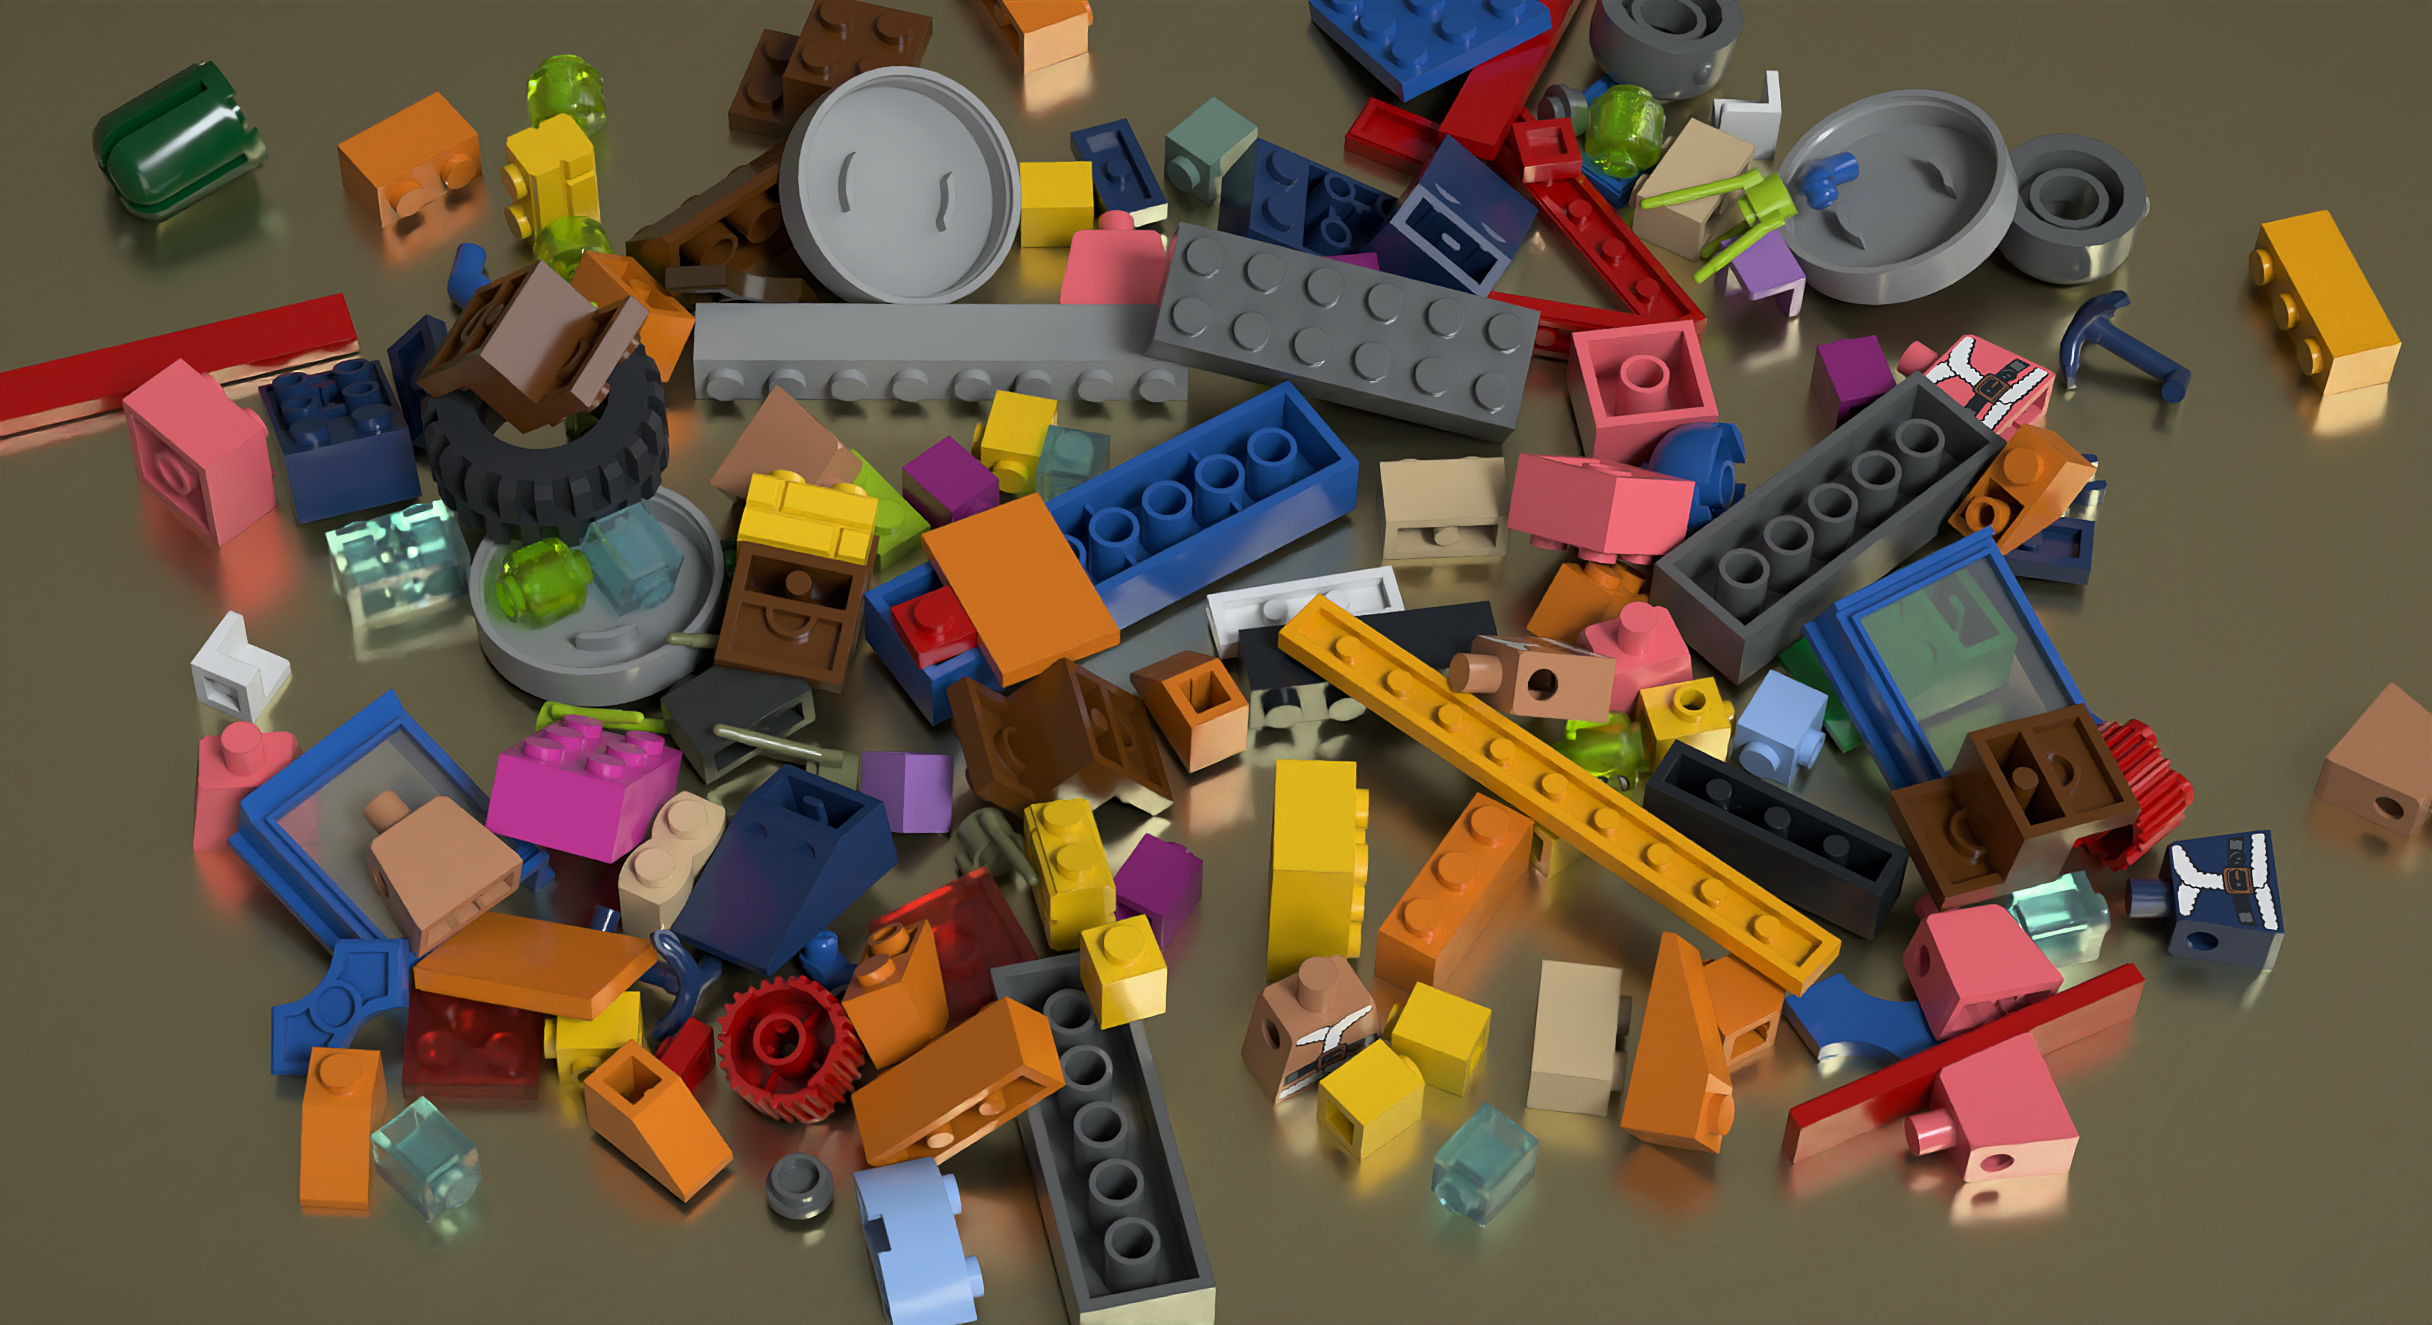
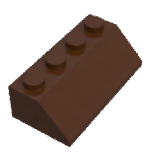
M789 135L780 139L773 148L750 163L733 169L725 179L700 195L691 196L678 209L658 222L641 228L631 239L625 242L626 256L633 257L665 288L666 267L726 264L728 267L739 272L752 274L792 248L794 245L783 220L779 196V172L782 155ZM685 308L690 314L695 311V308Z

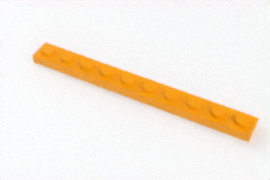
M1318 593L1279 631V649L1798 998L1806 992L1838 957L1841 946L1840 939L1472 694L1454 691L1448 678L1322 594Z

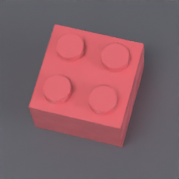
M1693 320L1572 333L1566 382L1586 457L1602 458L1640 468L1643 462H1650L1654 448L1670 430L1687 423H1718L1719 414Z
M180 358L122 399L138 479L219 548L277 506L272 479L275 477V470L269 460L266 444L269 434L266 425L251 408L244 407L241 409L226 396L221 385L210 374L204 372L200 375Z
M1520 453L1507 528L1531 534L1530 545L1567 551L1569 544V546L1579 549L1578 557L1585 560L1615 564L1616 558L1631 563L1654 565L1656 555H1666L1685 541L1695 481L1597 457Z

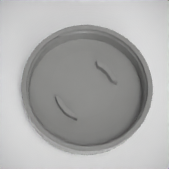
M910 66L883 67L864 72L833 87L817 98L800 116L789 135L782 155L779 172V196L788 235L795 250L812 274L825 287L849 303L949 304L969 295L992 277L1009 253L1015 239L1021 212V182L1017 161L1010 142L994 115L973 93L954 80L937 72Z
M1906 89L1884 92L1863 98L1838 109L1813 126L1794 145L1784 159L1778 174L1791 196L1798 214L1785 220L1786 224L1777 229L1805 274L1806 282L1819 292L1834 299L1856 304L1882 305L1906 302L1935 293L1952 285L1977 268L1994 251L2005 236L2016 211L2018 200L2017 177L2000 130L1990 116L1977 105L1957 95L1929 89ZM1847 151L1853 154L1859 166L1857 179L1836 186L1839 196L1837 200L1833 201L1832 205L1821 210L1811 209L1807 204L1806 196H1800L1796 187L1802 169L1813 161Z
M660 485L651 499L645 500L642 498L643 510L625 524L619 519L614 523V532L595 540L593 535L580 538L579 546L561 549L560 543L544 544V550H521L523 548L522 541L512 539L510 544L506 545L489 539L486 534L473 559L469 578V593L479 640L490 662L506 679L520 689L545 700L574 706L618 705L653 695L673 685L693 671L712 649L671 645L666 641V635L670 632L720 635L728 603L729 587L723 551L717 533L708 518L688 499ZM513 551L510 556V569L503 565L502 560ZM539 552L538 561H537V563L535 564V562H536V553ZM528 554L530 556L525 563H519V559L523 555Z

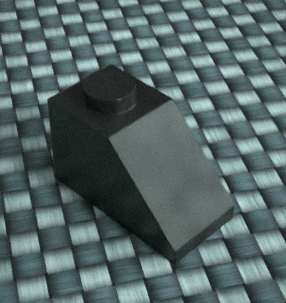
M713 666L700 675H688L680 679L670 688L665 696L660 698L666 730L707 785L766 750L715 735L713 727L716 724L744 728L784 739L816 720L812 689L804 679L721 666Z

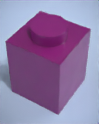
M1876 335L1856 339H1838L1829 344L1817 346L1810 386L1831 434L1894 388L1896 382Z
M948 435L902 467L903 498L930 524L931 531L999 506V479Z
M1146 832L1113 878L1116 886V911H1114L1116 921L1146 914L1160 951L1163 953L1202 897L1203 860L1194 856L1188 848L1179 843L1165 842Z

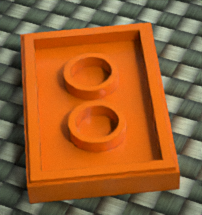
M1038 492L921 534L924 553L943 586L949 585L977 631V645L1002 688L1039 675L1064 657L1074 662L1120 644V629Z
M486 911L434 949L415 965L413 970L415 988L421 991L593 1021L658 960L657 952L654 950L650 939Z

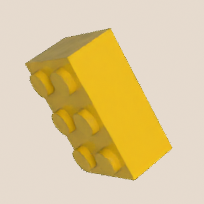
M1276 759L1268 875L1266 981L1278 982L1299 972L1301 964L1311 957L1320 956L1328 958L1332 955H1342L1346 961L1347 958L1360 959L1361 922H1363L1365 884H1367L1368 844H1365V829H1367L1369 789L1356 788V762Z

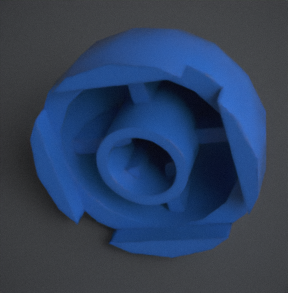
M1696 422L1683 424L1672 429L1654 448L1650 462H1643L1640 467L1695 481L1685 541L1746 496V484L1735 483L1734 463L1746 464V455L1741 433L1734 423Z

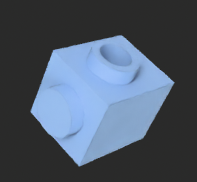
M1770 669L1736 724L1730 761L1743 766L1755 776L1769 778L1788 787L1800 766L1811 768L1822 749L1825 733L1821 732L1828 695Z

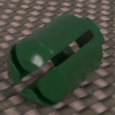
M203 60L198 64H192L104 115L92 130L93 152L104 178L115 195L121 199L123 206L132 215L147 222H165L269 159L265 144L257 127L255 126L249 130V125L241 109L233 99V96L237 93L211 60L206 63Z

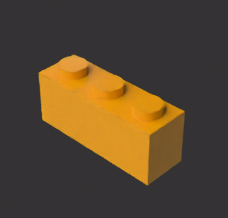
M2328 209L2262 223L2255 248L2249 255V268L2252 278L2257 285H2263L2273 304V313L2278 326L2282 330H2287L2297 348V357L2302 371L2306 375L2312 376L2322 397L2389 382L2401 341Z

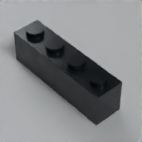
M1490 601L1355 616L1448 679L1449 667L1453 657L1457 653L1471 654L1472 641L1477 635L1498 636ZM1286 624L1238 630L1236 669L1241 693L1249 703V729L1261 727L1286 728L1296 723L1329 719L1347 721L1362 715L1376 714L1279 649L1278 633Z
M1675 739L1646 783L1643 809L1766 891L1870 941L1873 940L1901 894L1910 850L1684 742Z

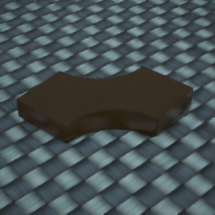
M726 264L665 268V289L685 308H696V303H817V294L802 278L756 276L739 272L728 267Z

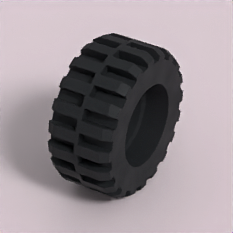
M640 342L635 351L623 363L615 366L606 380L611 385L607 396L593 411L589 412V414L599 420L597 424L580 438L558 447L529 449L514 446L500 440L494 434L507 420L471 389L462 391L459 388L435 399L425 391L426 397L421 401V418L433 481L437 483L439 496L447 508L455 512L457 511L459 520L470 529L479 532L485 527L489 539L509 545L512 539L522 541L523 547L532 544L526 549L544 550V544L560 543L561 549L579 546L580 538L593 535L595 540L600 539L615 531L614 523L619 519L626 524L643 510L642 498L645 500L651 499L662 483L661 473L668 466L670 454L664 388L661 385V376L655 360L646 355L645 346Z

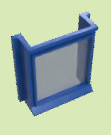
M1991 525L1834 602L1814 620L1800 627L1891 791L1949 776L1966 735L1971 731L2080 703H2085L2095 724H2102L2104 722L2089 709L1992 538L1995 532Z
M392 688L239 801L238 830L227 839V845L332 956L337 939H404L365 871L367 846L379 834L362 814L366 806L375 797L387 790L393 789L411 811L414 812L436 796L444 795L448 796L484 827L486 824L490 798L404 710ZM493 833L523 860L519 884L523 882L535 894L554 879L555 872L548 866L550 855L544 849L540 851L531 842ZM445 941L437 945L435 948L427 952L419 959L413 954V952L409 948V969L416 965L419 961L425 958L428 954H430L434 949L439 947Z

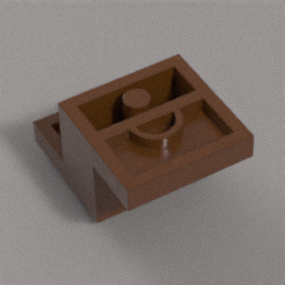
M815 0L800 36L764 28L728 111L729 128L780 140L790 135L804 111L817 98L833 87L877 68L890 66L919 68L933 34L932 17L856 0Z
M541 259L477 288L416 383L434 399L459 388L462 391L471 389L522 434L548 424L551 427H555L570 415L580 411L585 414L593 411L604 400L611 387L606 380L615 366L623 363L639 345L641 337L637 334V331L650 311L632 295L597 309Z
M873 536L867 566L742 540L714 657V666L804 679L812 688L841 694L849 660L853 661L864 614V593L868 592L870 588L880 536Z
M1065 657L1007 697L967 676L962 677L946 689L953 714L951 726L961 743L967 764L965 777L968 785L980 799L991 801L1016 814L1021 820L1024 821V809L1031 804L1075 798L1088 800L1093 811L1115 796L1121 802L1131 803L1153 816L1174 804L1144 701Z
M2085 703L1968 732L1949 776L1892 790L1884 804L1906 849L1910 850L1909 855L1939 912L2055 882L2077 838L2134 824L2142 809Z

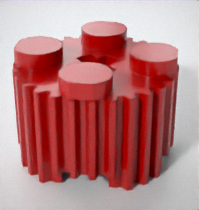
M2135 718L2130 719L2122 726L2116 721L2112 724L2109 721H2105L2102 724H2096L2142 809L2134 824L2077 838L2072 849H2075L2078 846L2081 848L2086 846L2092 856L2098 854L2102 865L2109 867L2113 873H2116L2118 870H2125L2181 824L2180 821L2185 817L2183 812L2194 802V790L2191 783L2182 774L2169 767L2171 762L2169 759L2161 756L2162 750L2159 747L2157 748V738L2153 730L2147 724Z
M803 975L798 979L795 976H790L787 982L782 977L777 976L775 977L774 984H770L765 979L761 981V988L758 990L751 986L748 988V992H745L743 995L738 992L733 994L736 1002L733 1005L726 1003L724 1009L728 1012L725 1017H718L717 1020L722 1025V1033L718 1034L717 1039L723 1043V1046L717 1049V1054L724 1059L719 1063L720 1068L727 1073L725 1079L736 1093L762 1114H768L774 1120L779 1121L782 1117L786 1122L793 1123L796 1118L806 1125L824 1121L830 1113L835 1111V1102L841 1104L846 1102L844 1093L846 1091L854 1092L855 1088L851 1083L853 1080L861 1079L862 1075L857 1071V1067L865 1065L864 1059L868 1052L843 1005L827 989H824L815 980L811 982ZM788 1043L797 1046L795 1051L789 1056L784 1057L781 1054L783 1048Z

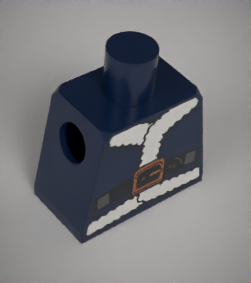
M2256 830L2172 842L2166 847L2158 879H2127L2125 885V911L2127 917L2162 918L2166 950L2173 956L2261 970H2273L2285 931L2271 831Z

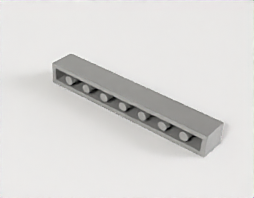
M696 303L693 365L696 399H717L720 401L766 399L777 384L796 400H904L910 402L919 400H965L976 402L994 400L996 391L1001 390L1053 400H1087L1090 402L1148 400L1151 402H1163L1167 400H1187L1189 367L1144 356L1156 304Z

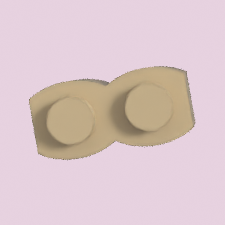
M687 791L677 794L663 806L654 821L652 839L641 844L630 854L619 875L618 888L623 932L634 937L650 939V933L658 929H671L727 830L724 807Z

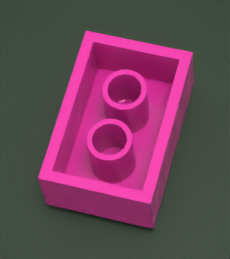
M574 714L565 715L564 720L560 719L546 726L544 729L499 753L485 827L493 833L611 864L652 837V828L658 813L674 797L683 751L665 747V739L653 733L627 731L626 735L623 736L602 730L603 723L595 718Z

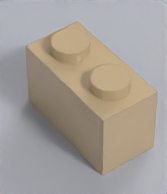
M1691 118L1678 138L1671 135L1665 141L1653 173L1650 176L1642 174L1637 180L1629 199V206L1635 209L1632 231L1637 237L1696 262L1701 255V249L1708 245L1736 205V199L1742 196L1745 190L1739 189L1649 210H1642L1639 206L1640 201L1644 198L1661 195L1662 193L1739 176L1752 169L1755 145Z
M1469 456L1461 459H1403L1393 462H1379L1376 505L1383 560L1507 555L1510 528H1507L1510 501L1504 457L1479 458Z
M1542 960L1526 1107L1606 1117L1610 1091L1623 1092L1626 1075L1627 1052L1615 1051L1616 1035L1628 1036L1632 1010V996L1620 995L1621 968Z

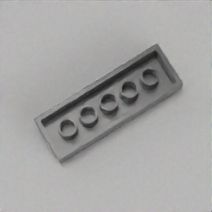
M1180 221L1171 238L1144 356L1269 387H1275L1289 380L1301 395L1503 444L1516 430L1541 311Z
M1917 370L1654 563L1648 604L1652 607L1661 606L1666 608L1683 640L1738 686L1804 635L1800 627L1814 620L1834 602L1876 582L1951 525L1948 522L1950 517L2000 454L2007 442Z
M1080 952L990 968V1003L999 1001L1007 996L1048 1017L1066 1083L1059 1090L1017 1115L1071 1325H1214L1216 1283L1142 1019L1101 1030L1080 978Z

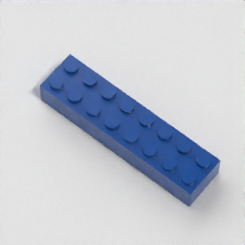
M1287 380L1045 502V505L1118 628L1121 630L1356 509L1359 461L1295 386ZM927 561L864 593L865 640L931 725L935 726L953 716L946 689L962 677L967 676L997 693L1010 686L1002 688L978 645L976 648L918 670L891 625L890 608L944 587L930 561Z

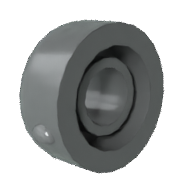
M1597 0L1590 21L1589 45L1594 58L1605 74L1625 89L1657 100L1678 101L1690 99L1710 91L1726 74L1730 67L1731 56L1743 28V14L1737 0Z
M2062 133L2038 136L2021 143L2009 152V157L2017 177L2018 200L2013 220L2005 236L1997 246L2006 260L2020 271L2038 280L2065 285L2093 282L2108 276L2118 269L2133 250L2141 220L2148 215L2150 210V200L2146 196L2142 177L2129 158L2100 140L2078 134ZM2056 216L2067 217V218H2070V219H2072V220L2061 219V218L2056 217Z

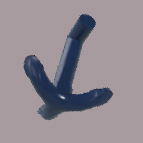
M2116 290L2107 294H2101L2090 298L2079 307L2060 342L2059 365L2061 376L2067 389L2077 388L2075 374L2081 364L2079 360L2080 349L2085 340L2092 345L2098 344L2164 383L2161 392L2167 402L2178 403L2184 399L2191 379V372L2109 323V319L2115 316L2114 312L2117 309L2131 304L2127 293L2123 290Z
M596 905L589 929L615 933L621 912ZM658 929L650 933V941L654 950L666 961L657 959L658 961L638 979V981L663 988L668 994L676 996L672 1007L665 1016L659 1018L652 1033L646 1038L651 1048L660 1046L668 1036L674 1037L680 1032L689 1017H693L703 993L719 980L723 969L721 958L708 952L704 954L698 966L692 955L680 944L677 936L670 930Z

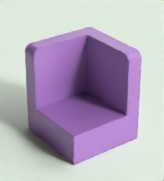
M1775 229L1716 272L1714 281L1724 298L1745 292L1750 300L1774 295L1785 315L1791 317L1800 314L1806 276L1778 229ZM1741 236L1721 241L1719 253Z
M862 751L860 792L884 802L891 832L947 833L951 829L954 755L911 751Z

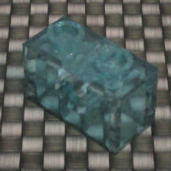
M442 499L427 504H415L403 511L368 521L353 522L343 528L325 533L331 570L353 628L470 594L469 578L472 566L470 553L453 510L447 508Z

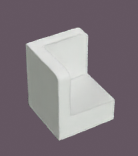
M1765 71L1761 100L1714 99L1712 127L1755 145L1753 160H1774L1782 113L1778 71Z
M231 610L226 614L190 663L198 702L253 724L291 673L290 663L287 659L248 643L243 615Z

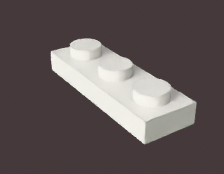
M1392 565L1207 595L1206 612L1219 659L1237 657L1238 630L1287 624L1318 593L1353 616L1404 611V605Z

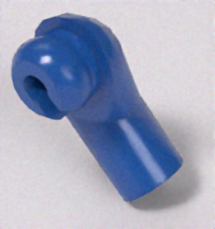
M1845 151L1809 163L1802 169L1798 177L1796 187L1800 196H1806L1808 206L1814 210H1821L1832 205L1833 201L1837 200L1839 196L1836 186L1857 179L1859 174L1858 162L1853 154Z
M462 243L458 246L447 283L449 298L462 309L465 308L477 288L492 282L482 274L487 257L486 251L474 243Z
M823 929L804 946V951L799 956L802 968L813 980L830 992L838 986L849 984L858 964L850 963L837 950V935L830 930Z

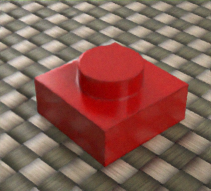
M1570 117L1511 123L1509 140L1522 183L1581 176L1583 160Z
M949 585L890 608L891 625L918 670L977 647V631Z
M689 1017L676 1037L668 1036L662 1042L655 1057L681 1077L693 1096L716 1065L713 1027Z

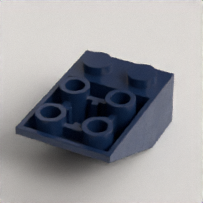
M1447 134L1358 254L1376 252L1381 272L1486 298L1512 262L1539 209Z
M1257 137L1222 177L1217 230L1321 257L1358 254L1399 198Z
M361 358L348 359L339 362L330 371L312 375L303 372L286 373L276 377L272 384L258 386L288 496L298 524L422 496L409 428L379 360L369 362Z
M786 763L743 800L670 931L682 942L769 978L899 863L884 802Z

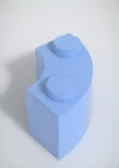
M932 1156L852 1173L863 1237L875 1270L887 1324L957 1325L977 1320L973 1298L984 1296V1286L976 1255L964 1257L954 1215L961 1214L960 1196L954 1174L941 1176Z

